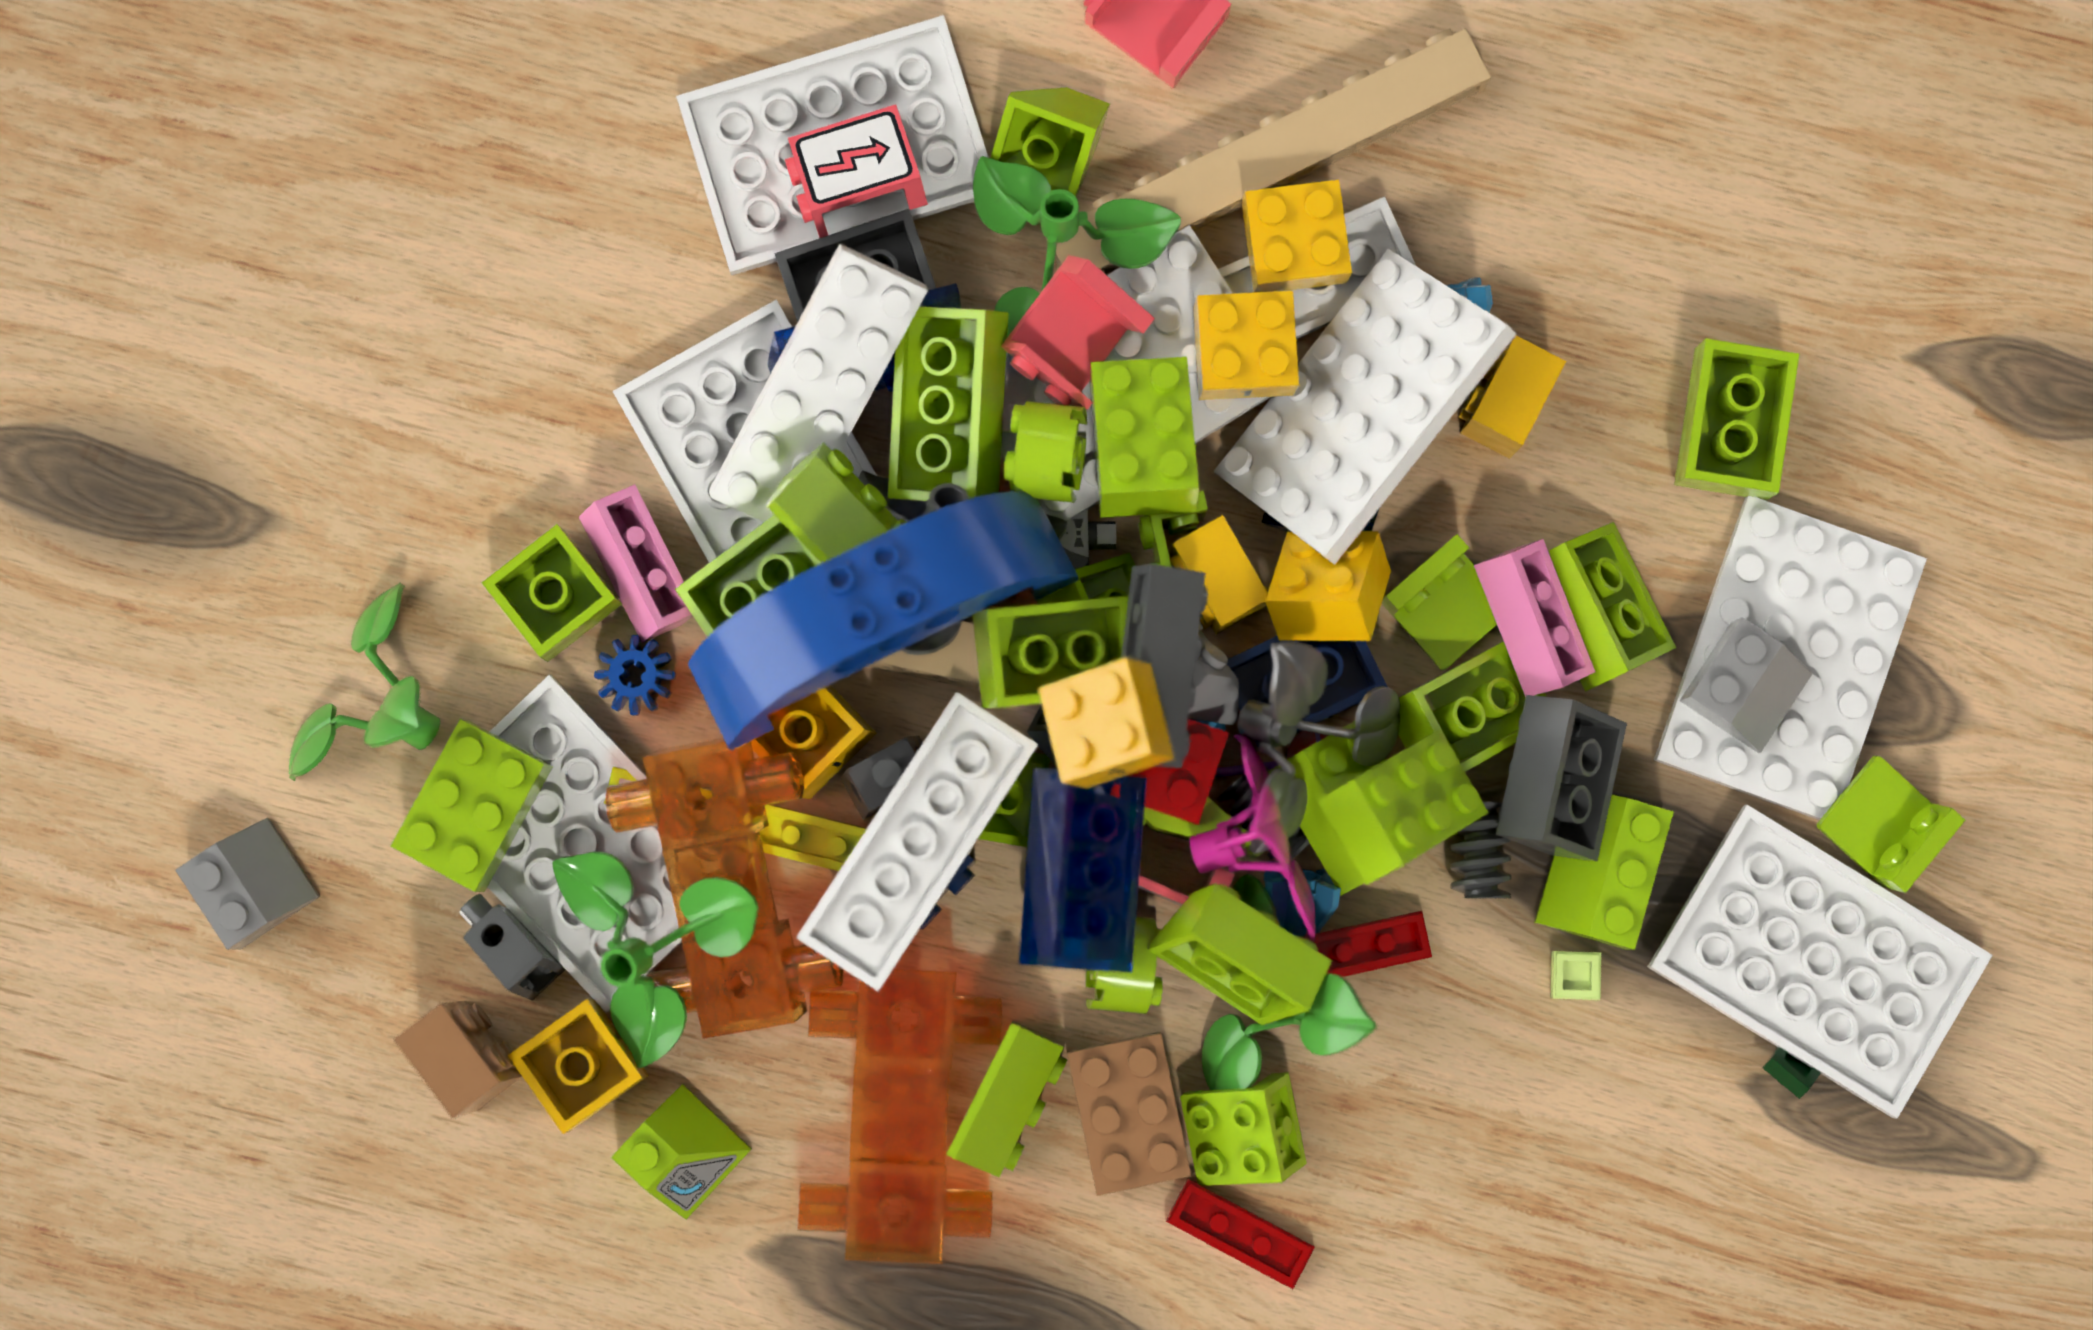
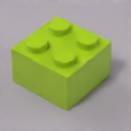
M558 524L482 582L483 586L538 656L547 662L622 605L618 597L570 536Z

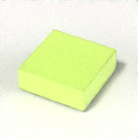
M1551 951L1550 998L1600 1000L1601 952Z

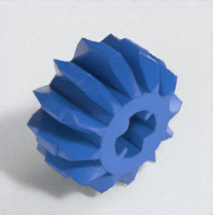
M638 635L631 636L630 650H627L619 639L612 642L613 648L618 655L615 658L605 652H601L599 655V659L602 662L610 665L609 670H597L594 672V677L597 680H610V683L598 691L600 697L608 698L616 694L611 708L618 712L624 708L629 699V711L633 716H639L641 700H644L650 711L658 710V704L653 695L657 692L667 699L672 695L669 689L660 685L661 680L672 681L676 679L674 671L660 670L661 667L669 664L672 660L671 655L666 652L654 657L659 647V643L654 639H651L646 644L643 651L640 636ZM633 664L639 669H642L643 665L646 668V671L641 675L643 683L640 686H636L632 682H629L628 685L625 683V679L630 676L628 667Z

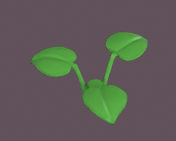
M981 156L975 170L973 181L974 204L979 218L989 229L1003 235H1013L1021 231L1027 221L1032 225H1038L1041 221V230L1047 238L1048 244L1041 292L1053 277L1057 244L1072 239L1077 234L1079 226H1082L1092 239H1102L1101 252L1107 261L1121 268L1136 269L1145 267L1160 257L1181 225V217L1163 206L1137 199H1116L1105 203L1097 209L1095 213L1097 229H1095L1088 221V214L1085 211L1079 212L1078 200L1074 194L1063 189L1051 191L1047 178L1029 166L1001 162ZM1030 287L1014 288L1003 294L998 300L994 311L1009 312L1007 337L1040 293Z
M398 583L396 586L383 592L369 604L359 617L351 639L352 649L357 653L365 650L369 660L393 687L389 690L383 704L369 722L345 715L336 716L337 707L331 703L313 712L301 726L291 748L289 778L295 781L296 777L312 770L322 761L334 741L336 729L343 725L366 730L364 742L372 748L403 740L416 749L423 750L435 738L440 727V718L419 706L420 684L418 679L413 676H407L399 681L377 654V644L382 643L388 637L397 619L403 588H405L404 584Z
M596 851L558 858L552 862L555 878L562 895L577 918L586 926L599 931L609 930L617 923L613 939L607 943V947L610 950L604 954L601 960V972L610 984L619 987L613 994L610 1003L613 1024L631 1051L637 1067L648 1066L663 1057L675 1046L684 1032L687 1021V1010L680 993L668 985L654 987L652 977L642 976L652 967L653 954L694 931L699 947L711 955L729 957L738 953L747 946L754 934L759 909L757 900L746 887L733 880L720 877L701 879L688 887L680 898V909L689 923L651 945L639 938H628L622 941L629 918V912L623 906L634 895L633 879L625 864L609 853Z
M1251 874L1240 877L1232 888L1241 896L1240 900L1255 910L1271 914L1278 920L1274 904L1263 884ZM1326 974L1309 1011L1265 1025L1254 1023L1246 1029L1238 1015L1227 1014L1215 1021L1207 1032L1203 1043L1202 1069L1210 1090L1251 1088L1261 1071V1049L1258 1042L1252 1038L1255 1033L1291 1024L1300 1025V1037L1305 1047L1316 1055L1328 1056L1355 1046L1377 1028V1024L1365 1011L1355 990L1346 979L1340 975Z

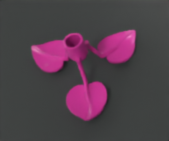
M1236 734L1234 737L1241 743L1243 766L1253 791L1251 805L1231 819L1217 823V829L1190 836V847L1194 862L1200 873L1228 866L1230 873L1238 870L1280 872L1289 882L1293 900L1307 928L1305 938L1314 942L1315 904L1313 894L1297 860L1290 861L1288 839L1284 827L1281 825V815L1277 800L1269 785L1263 786L1269 776L1249 738ZM1255 814L1249 832L1242 834L1239 827L1232 829ZM1261 838L1271 848L1279 862L1240 861L1239 858L1247 856L1245 842Z

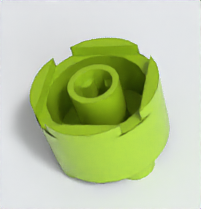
M1026 401L1025 405H1014L1011 418V433L1017 434L1015 452H1007L1004 466V479L1010 481L1011 491L1026 492L1036 499L1075 503L1077 498L1073 490H1080L1086 454L1087 438L1078 436L1079 424H1087V411L1085 407Z
M1096 913L1093 923H1102L1100 934L1090 933L1085 987L1095 988V999H1086L1087 1008L1146 1014L1150 1005L1159 1006L1162 998L1163 980L1162 977H1155L1158 956L1147 950L1151 941L1161 931V928H1157L1154 918Z

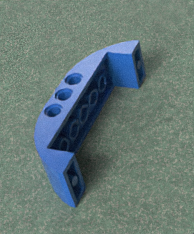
M1010 491L988 494L967 499L915 518L777 586L721 624L694 652L688 662V666L731 751L774 730L767 716L768 714L1026 588H1029L1035 601L1078 581L1079 577L1038 499L1026 492Z

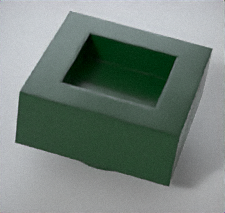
M1780 1047L1776 1048L1762 1067L1799 1099L1812 1087L1821 1074L1818 1070L1810 1068L1789 1055L1787 1051Z

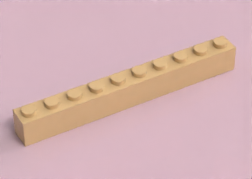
M1466 28L1452 34L1450 29L1441 31L1425 42L1426 48L1413 54L1410 53L1409 49L1400 51L1384 61L1386 67L1372 74H1369L1368 70L1359 71L1342 82L1343 88L1329 95L1326 90L1318 91L1301 102L1302 108L1288 115L1285 114L1284 110L1277 111L1259 122L1261 128L1247 135H1244L1242 130L1234 132L1217 143L1218 149L1204 156L1201 151L1193 152L1176 162L1177 169L1163 176L1160 175L1159 171L1145 175L1134 183L1136 189L1119 196L1117 192H1112L1102 196L1092 203L1094 209L1087 212L1088 221L1097 229L1095 213L1099 207L1116 199H1137L1163 206L1181 217V225L1177 232L1188 225L1191 226L1193 231L1198 230L1241 209L1245 191L1288 186L1485 90L1491 76ZM1079 226L1077 234L1072 239L1058 243L1056 246L1055 262L1058 268L1068 255L1089 259L1104 274L1120 267L1110 263L1102 255V239H1092L1082 226Z

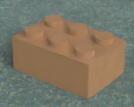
M467 1001L440 1003L393 1039L452 1119L478 1111L522 1077L507 1056L514 1050L505 1041L500 1044L497 1043L488 1031L493 1024L487 1014L477 1003L470 1006Z
M1156 1032L1067 1051L1097 1196L1191 1176L1161 1033Z

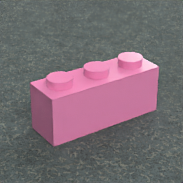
M634 484L594 501L579 516V519L637 635L640 636L641 643L683 625L693 617L675 590L684 581L636 485Z
M1544 539L1507 550L1474 565L1525 697L1526 695H1537L1563 688L1595 672Z

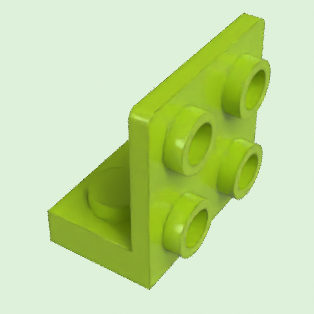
M1199 491L1196 512L1153 514L1139 517L1138 528L1143 550L1152 549L1155 562L1150 564L1171 567L1163 529H1168L1169 535H1179L1197 530L1196 525L1204 520L1208 510L1204 491Z
M1458 534L1387 594L1382 601V605L1440 670H1446L1497 625L1474 564L1464 554L1469 547Z
M1873 756L1818 821L1817 828L1880 886L1906 893L1966 820L1951 807L1931 803L1881 756Z
M1289 1072L1271 1073L1252 1088L1187 1091L1181 1095L1180 1100L1195 1174L1199 1185L1282 1183L1307 1164Z

